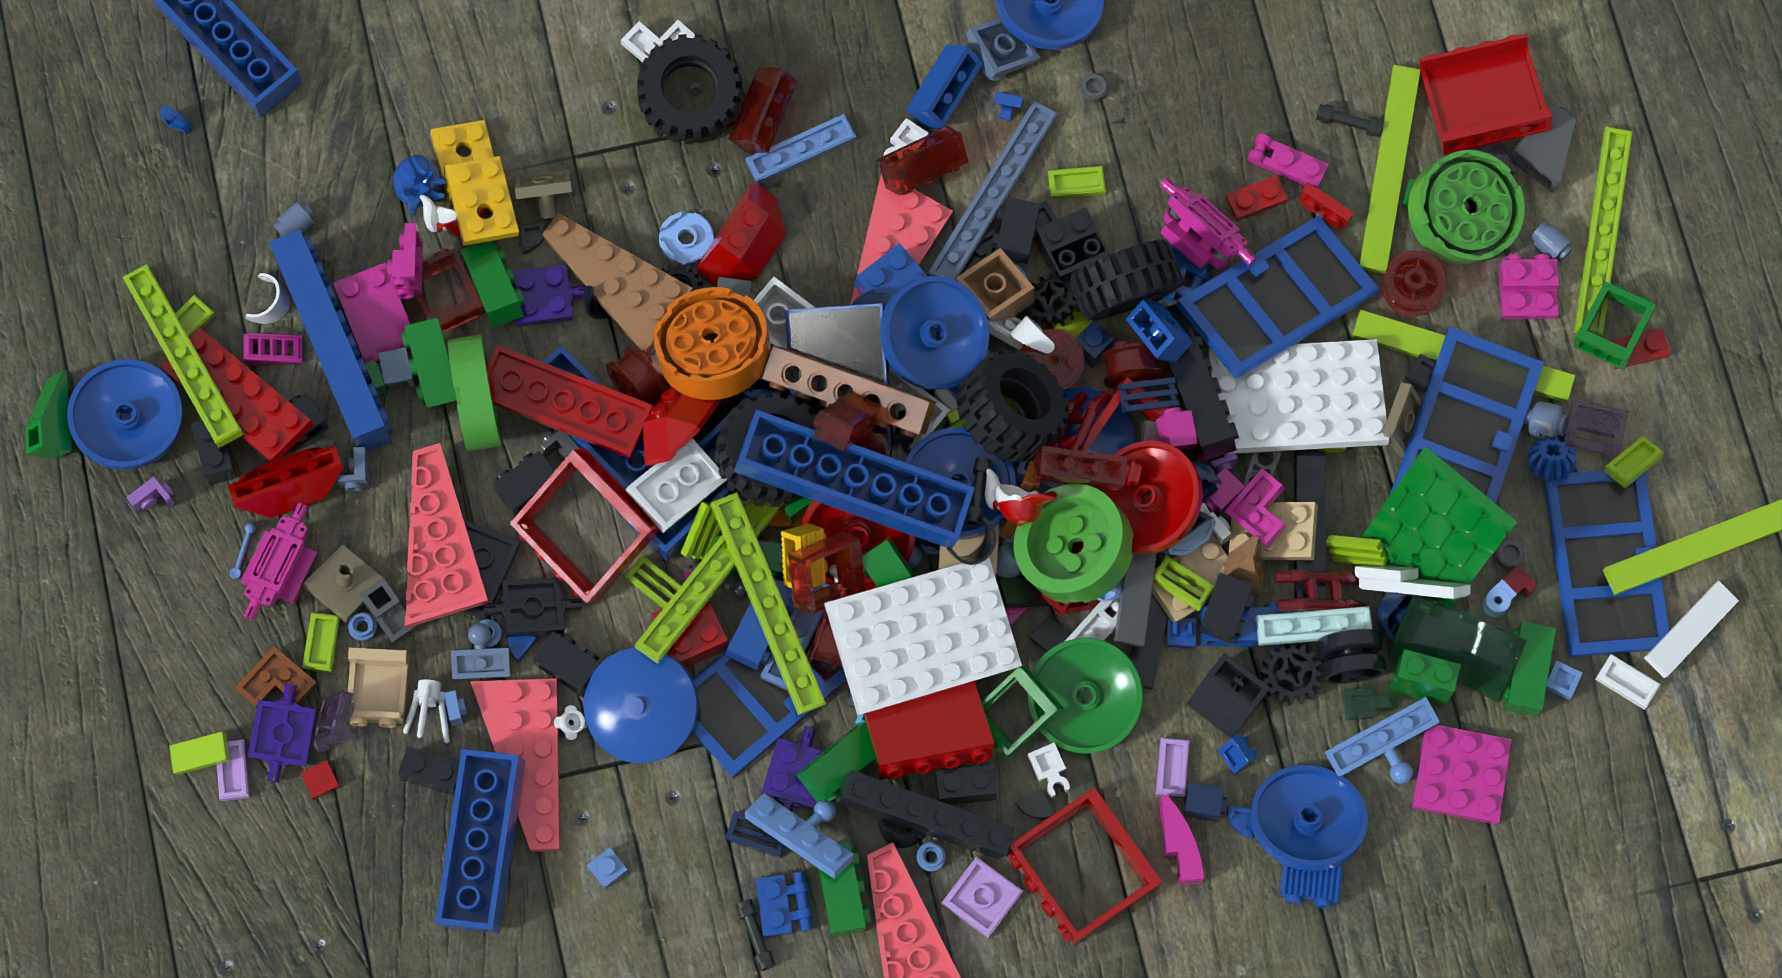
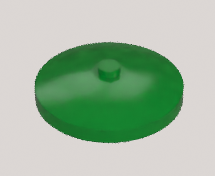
M1077 638L1062 642L1050 649L1039 660L1033 670L1035 676L1064 707L1040 732L1050 742L1055 743L1056 746L1064 750L1086 754L1107 750L1124 740L1139 720L1143 708L1144 690L1138 669L1125 652L1107 641L1095 638ZM1028 693L1030 713L1033 721L1036 722L1045 712Z

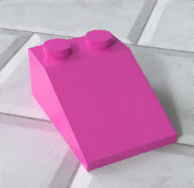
M386 262L333 282L365 364L373 360L376 363L380 362L378 353L404 348L401 332L406 331L405 324H409V320L400 298L397 297V290L391 284V277H388Z

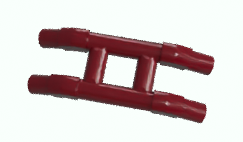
M1102 391L1088 403L1086 413H1077L1088 400L1086 393L1079 392L1068 401V422L1065 425L1064 432L1045 450L1043 475L1055 476L1056 463H1058L1061 447H1069L1066 474L1070 476L1078 475L1084 444L1096 416L1099 415L1104 405L1111 398L1107 391ZM1081 424L1076 435L1066 436L1070 425Z
M1290 570L1275 572L1274 574L1275 583L1305 582L1307 598L1278 600V611L1367 607L1365 603L1358 602L1357 600H1342L1341 584L1359 586V578L1355 576L1354 572ZM1317 583H1329L1331 599H1318Z

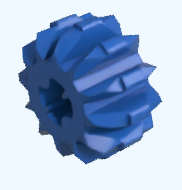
M1546 436L1543 441L1536 440L1528 452L1529 471L1534 472L1535 479L1543 477L1545 482L1554 480L1558 484L1560 479L1568 480L1576 466L1575 448L1570 447L1568 441L1560 442L1558 437L1555 440H1550Z

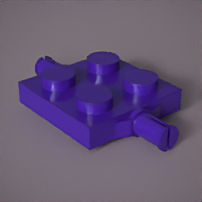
M567 264L512 271L516 281L513 284V289H520L525 302L524 305H521L524 316L516 319L518 327L573 320L572 305L574 298L584 297L583 290L586 286L572 287L568 278Z
M285 683L283 700L271 702L258 699L248 757L263 759L270 764L267 781L273 782L274 772L276 771L274 782L280 783L282 766L291 764L307 766L317 710L301 707L294 703L297 685L291 686Z
M805 726L801 742L777 739L761 791V795L764 793L776 799L791 812L793 807H804L814 810V806L817 803L796 776L800 770L823 752L812 746L816 729L812 728L809 738H807L810 730L808 726Z

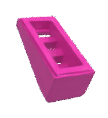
M260 333L244 334V361L247 366L303 364V336ZM270 344V355H265V345ZM277 344H282V355H277ZM288 344H293V356H288ZM253 345H258V354H253Z

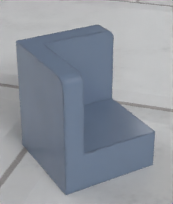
M405 347L378 353L386 386L408 381L409 387H415L414 377L412 376L408 361L410 358Z

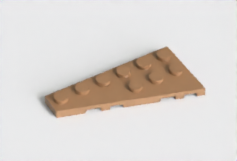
M558 213L542 234L544 239L586 287L593 286L594 298L611 318L619 324L629 339L636 344L641 353L647 358L655 347L654 330L657 321L662 319L667 312V307L673 301L693 291V288Z

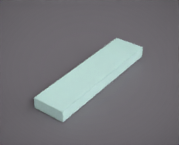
M1369 606L1257 615L1255 617L1259 646L1318 641L1321 637L1335 632L1372 629Z

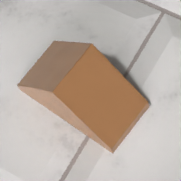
M1253 536L1228 554L1224 574L1253 584L1250 593L1257 596L1261 595L1266 573L1259 537Z

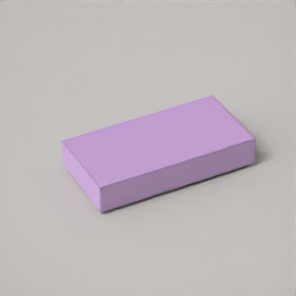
M1161 737L1155 796L1168 795L1173 798H1185L1190 740Z
M245 740L228 741L230 761L217 764L219 800L229 801L250 798Z

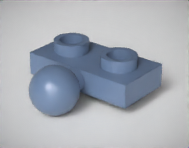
M483 623L472 625L468 631V638L474 644V649L451 650L452 679L511 676L509 647L486 648V644L491 638V631Z

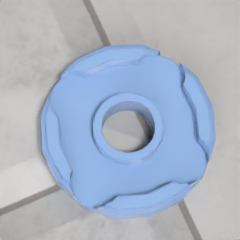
M678 212L669 216L662 224L659 234V245L664 256L674 264L682 263V266L698 264L714 240L713 229L708 220L694 212ZM683 233H690L694 236V240L690 244H682L678 239Z

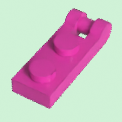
M1260 133L1257 135L1254 141L1256 146L1254 150H1250L1247 157L1250 163L1305 186L1309 182L1316 188L1319 187L1327 170L1328 163L1276 142L1265 134ZM1265 150L1273 153L1271 158L1264 155Z

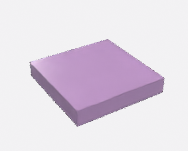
M976 856L945 897L942 905L989 939L1021 896L1023 890Z

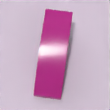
M1161 795L1159 808L1164 858L1176 857L1178 886L1202 884L1204 880L1202 861L1189 825L1169 796Z

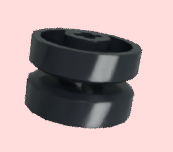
M1345 630L1325 635L1318 640L1320 656L1327 659L1321 666L1323 681L1326 683H1358L1379 678L1387 672L1385 658L1377 654L1383 647L1381 632L1378 630Z

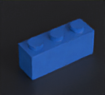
M946 44L906 111L922 127L943 129L983 62L968 46Z
M774 578L786 609L791 615L798 599L794 598L796 590L784 586L783 582ZM750 603L727 648L726 656L757 670L760 663L766 665L772 651L769 648L754 608Z
M1277 603L1264 604V607H1252L1251 605L1249 611L1243 610L1241 620L1246 622L1240 637L1234 635L1230 644L1200 633V647L1278 648L1280 644L1259 646L1255 617L1257 615L1288 613V611H1278ZM1206 604V606H1202L1201 608L1200 626L1203 621L1208 604Z

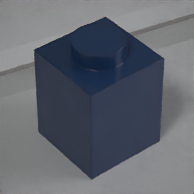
M1092 321L1074 340L1072 352L1093 369L1111 351L1114 339Z
M1189 782L1186 789L1183 816L1217 822L1220 814L1225 815L1228 797H1223L1224 788Z

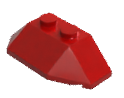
M751 181L695 268L699 275L715 286L718 285L719 277L746 281L759 277L786 235L776 197L755 181Z
M674 388L665 391L661 395L660 401L651 408V413L643 422L644 461L646 465L650 466L671 461L676 455L675 452L684 447L701 430L722 400L696 399L686 396Z
M336 447L328 449L307 448L281 458L275 465L269 462L253 468L236 483L229 485L228 488L235 508L273 518L296 509L298 503L310 505L324 499L342 471L343 465Z

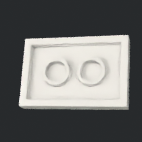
M693 438L684 447L675 452L676 455L671 461L655 464L626 488L627 493L663 533L727 481V478L721 479L717 465Z

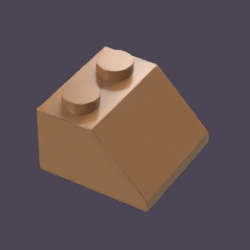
M1001 248L955 278L956 281L966 286L977 297L989 321L1013 318L1034 303V287Z

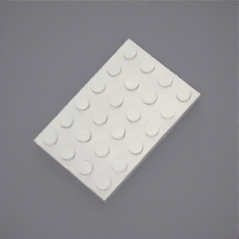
M1377 339L1294 344L1238 379L1232 376L1212 349H1209L1208 355L1213 371H1210L1211 378L1216 377L1219 382L1221 393L1218 394L1220 401L1226 400L1230 412L1227 420L1229 423H1235L1239 438L1235 439L1237 450L1228 454L1388 445L1389 438L1382 433L1387 417ZM1267 346L1232 347L1230 349L1242 362Z
M989 557L979 564L968 565L961 563L824 603L857 715L1022 666Z

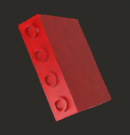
M1527 34L1510 35L1505 39L1493 42L1484 41L1479 45L1467 48L1458 47L1450 52L1433 53L1419 59L1420 75L1443 155L1552 130V114L1544 101L1528 48Z
M974 681L864 713L879 764V780L888 778L898 779L903 775L914 773L925 774L935 769H951L961 764L971 762L982 763L987 759H992L994 741Z

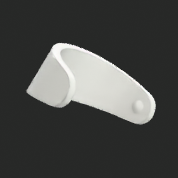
M259 273L258 278L261 280L275 283L276 298L266 311L260 314H246L245 318L252 322L269 324L280 320L286 315L290 308L291 300L289 292L284 285L271 275Z
M1028 316L1010 333L1016 340L1038 351L1050 353L1054 350V343L1042 332L1041 327Z

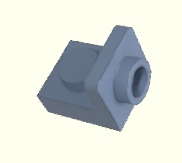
M353 447L354 457H349L350 474L354 475H341L337 477L340 488L345 489L347 492H359L362 488L370 487L369 454L365 447Z

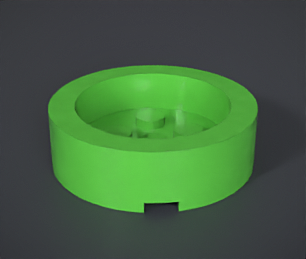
M1462 150L1433 162L1419 174L1409 195L1408 214L1412 230L1425 250L1437 259L1449 264L1472 265L1498 255L1514 242L1524 221L1525 202L1521 186L1517 185L1510 173V168L1506 164L1482 151ZM1467 199L1475 202L1476 211L1469 214L1463 203Z
M477 334L448 340L453 386L455 388L457 409L467 451L502 446L497 406L492 403L486 366L489 361L483 335Z
M1084 484L1061 485L1045 492H1056L1057 499L1044 504L1041 516L1037 521L1024 524L1023 526L1017 525L1014 536V555L1016 563L1025 578L1048 598L1065 604L1081 601L1087 603L1111 591L1127 572L1133 556L1131 553L1132 538H1134L1133 530L1124 512L1099 489ZM1084 542L1082 551L1072 554V543Z

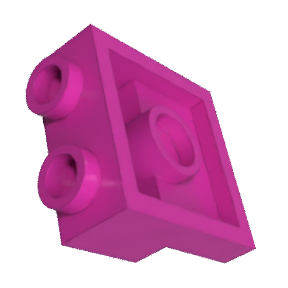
M405 223V232L400 233L399 237L400 250H393L392 259L387 262L388 277H391V284L397 289V297L403 299L413 298L414 295H422L423 241L416 223Z
M1512 254L1506 256V260H1501L1498 266L1501 320L1557 319L1559 316L1557 259H1550V255L1547 254L1535 255L1533 259H1522V255Z

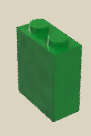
M1404 649L1394 665L1388 693L1414 700L1426 697L1430 704L1444 707L1455 691L1461 665Z

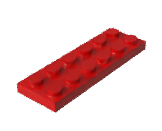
M198 327L189 336V339L244 434L240 437L275 465L314 425L313 422L204 330ZM167 358L159 367L185 389Z
M496 345L486 366L493 405L631 459L643 433V422L651 413L650 410L653 405L500 345Z

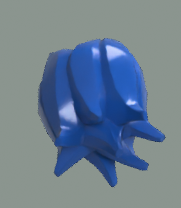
M412 155L402 160L400 165L396 167L393 175L396 195L402 202L408 205V212H412L413 216L418 207H423L420 195L429 197L433 203L441 202V198L445 197V194L438 192L440 185L446 184L447 180L441 179L435 164L424 155Z

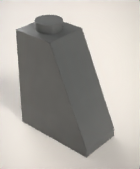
M1555 103L1550 107L1552 130L1525 136L1514 149L1509 159L1552 193L1561 181L1576 121L1566 108L1559 107Z

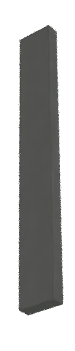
M1149 420L1143 422L1141 441H1160L1156 422ZM1156 553L1147 555L1133 554L1129 568L1122 578L1114 642L1136 647H1143L1145 644Z

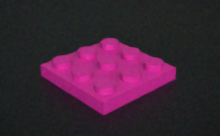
M1434 725L1423 732L1412 808L1497 825L1500 820L1512 739L1441 725Z

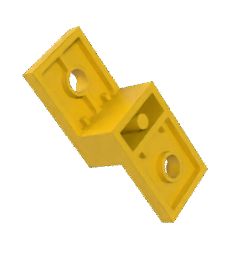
M485 120L431 129L430 135L441 179L447 180V183L443 185L449 207H453L455 210L463 246L518 236L519 229L500 156L494 157ZM465 146L471 150V154L467 157H462L457 154L456 149ZM481 208H487L493 215L488 219H483L478 216L477 211Z

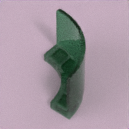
M1413 595L1389 649L1388 657L1398 660L1403 650L1406 649L1460 664L1457 683L1493 701L1500 702L1527 640L1496 625L1495 627L1479 621V617L1460 609L1454 611L1439 601L1420 595Z

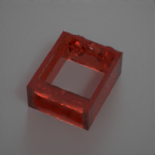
M455 248L440 250L435 253L433 258L423 261L422 280L455 266L470 299L432 315L423 294L414 295L426 319L438 316L442 333L485 314L483 304Z
M840 532L788 554V571L791 576L792 600L795 608L814 614L826 609L824 605L826 602L866 591L860 538ZM835 553L838 582L813 592L810 563Z

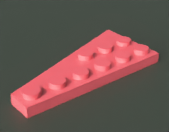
M882 171L858 274L899 243L920 267L953 215V211ZM855 286L850 305L857 297L862 295ZM846 320V325H845V329H844V330L847 331L849 334H851V332H850V330H849L848 322H847V320Z
M440 443L415 450L412 456V493L408 541L405 628L489 603Z
M557 678L470 681L495 753L519 755L525 760L518 817L530 851H560L558 728L554 725V719L558 717Z
M890 843L868 854L867 862L883 978H961L894 843Z

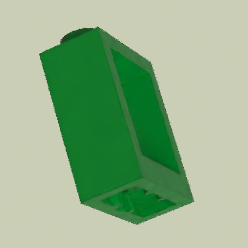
M1604 282L1576 335L1573 347L1621 370H1625L1653 316L1656 304L1652 303L1646 296H1636L1627 292L1623 286L1617 283L1610 284ZM1605 298L1643 315L1626 348L1589 332Z
M1027 665L1019 666L981 702L993 737L994 747L1002 755L1006 753L1007 756L1015 755L1064 709ZM1020 683L1044 710L1045 714L1013 742L987 712L1013 687Z

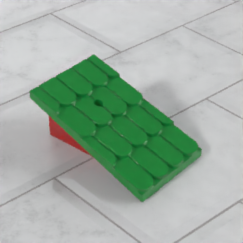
M1425 447L1360 538L1381 540L1388 559L1386 565L1418 568V578L1416 579L1471 584L1517 524V521ZM1428 596L1434 605L1431 615L1434 622L1439 625L1459 598L1450 599Z

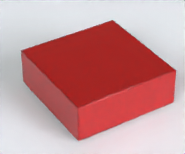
M327 760L301 772L313 800L340 788Z

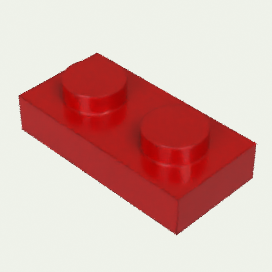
M1277 175L1230 192L1225 197L1236 222L1283 205L1288 200Z
M1309 182L1301 191L1299 201L1302 202V206L1313 213L1317 212L1332 227H1339L1342 230L1346 229L1354 212Z
M1663 328L1643 333L1626 367L1670 356L1671 353ZM1632 335L1609 341L1626 348Z

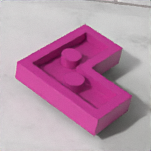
M1261 468L1225 512L1253 536L1259 537V541L1269 548L1287 527L1267 510L1285 487Z

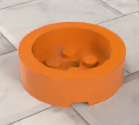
M708 287L682 295L667 307V312L660 321H657L654 330V346L660 369L666 381L680 393L696 399H724L748 389L764 373L771 352V342L762 310L747 295L743 297L733 293L729 288ZM709 333L718 335L713 343L710 340H705L704 337Z

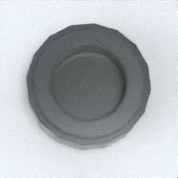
M1089 74L1081 81L1080 93L1086 101H1101L1107 93V82L1101 75Z
M1511 539L1503 541L1495 552L1497 563L1505 569H1514L1517 565L1521 564L1525 556L1522 545Z

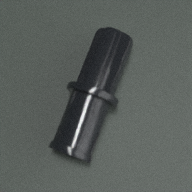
M906 410L898 412V418L903 419L906 415ZM896 427L895 433L891 436L893 440L891 458L905 462L909 454L910 444L914 442V438L899 433L901 428Z

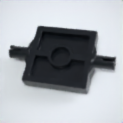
M557 577L502 580L501 603H484L483 605L484 616L502 615L505 622L506 637L551 635L552 632L556 634L564 633L563 617L565 611L582 610V599H564Z

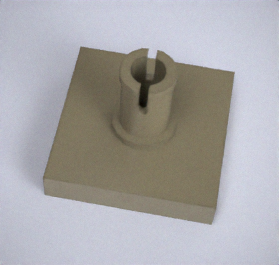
M570 169L515 176L516 199L537 197L539 218L541 219L553 218L557 215L553 194L572 192Z
M1402 382L1392 408H1385L1387 422L1382 432L1384 436L1389 438L1390 445L1399 457L1404 456L1422 404V400L1412 384Z
M342 544L303 585L308 592L347 623L365 605L359 594L383 577Z

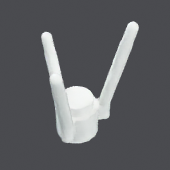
M435 680L418 681V689L414 690L413 701L403 729L404 734H408L419 704L421 711L417 737L421 738L425 727L427 708L436 707L437 702L444 743L450 742L445 708V692L440 691V682Z

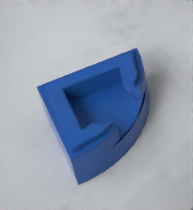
M163 105L160 116L164 124L189 134L193 127L192 123L179 112Z
M534 636L508 637L510 651L518 662L537 642V638Z
M1228 804L1227 816L1233 829L1241 836L1252 839L1251 808Z

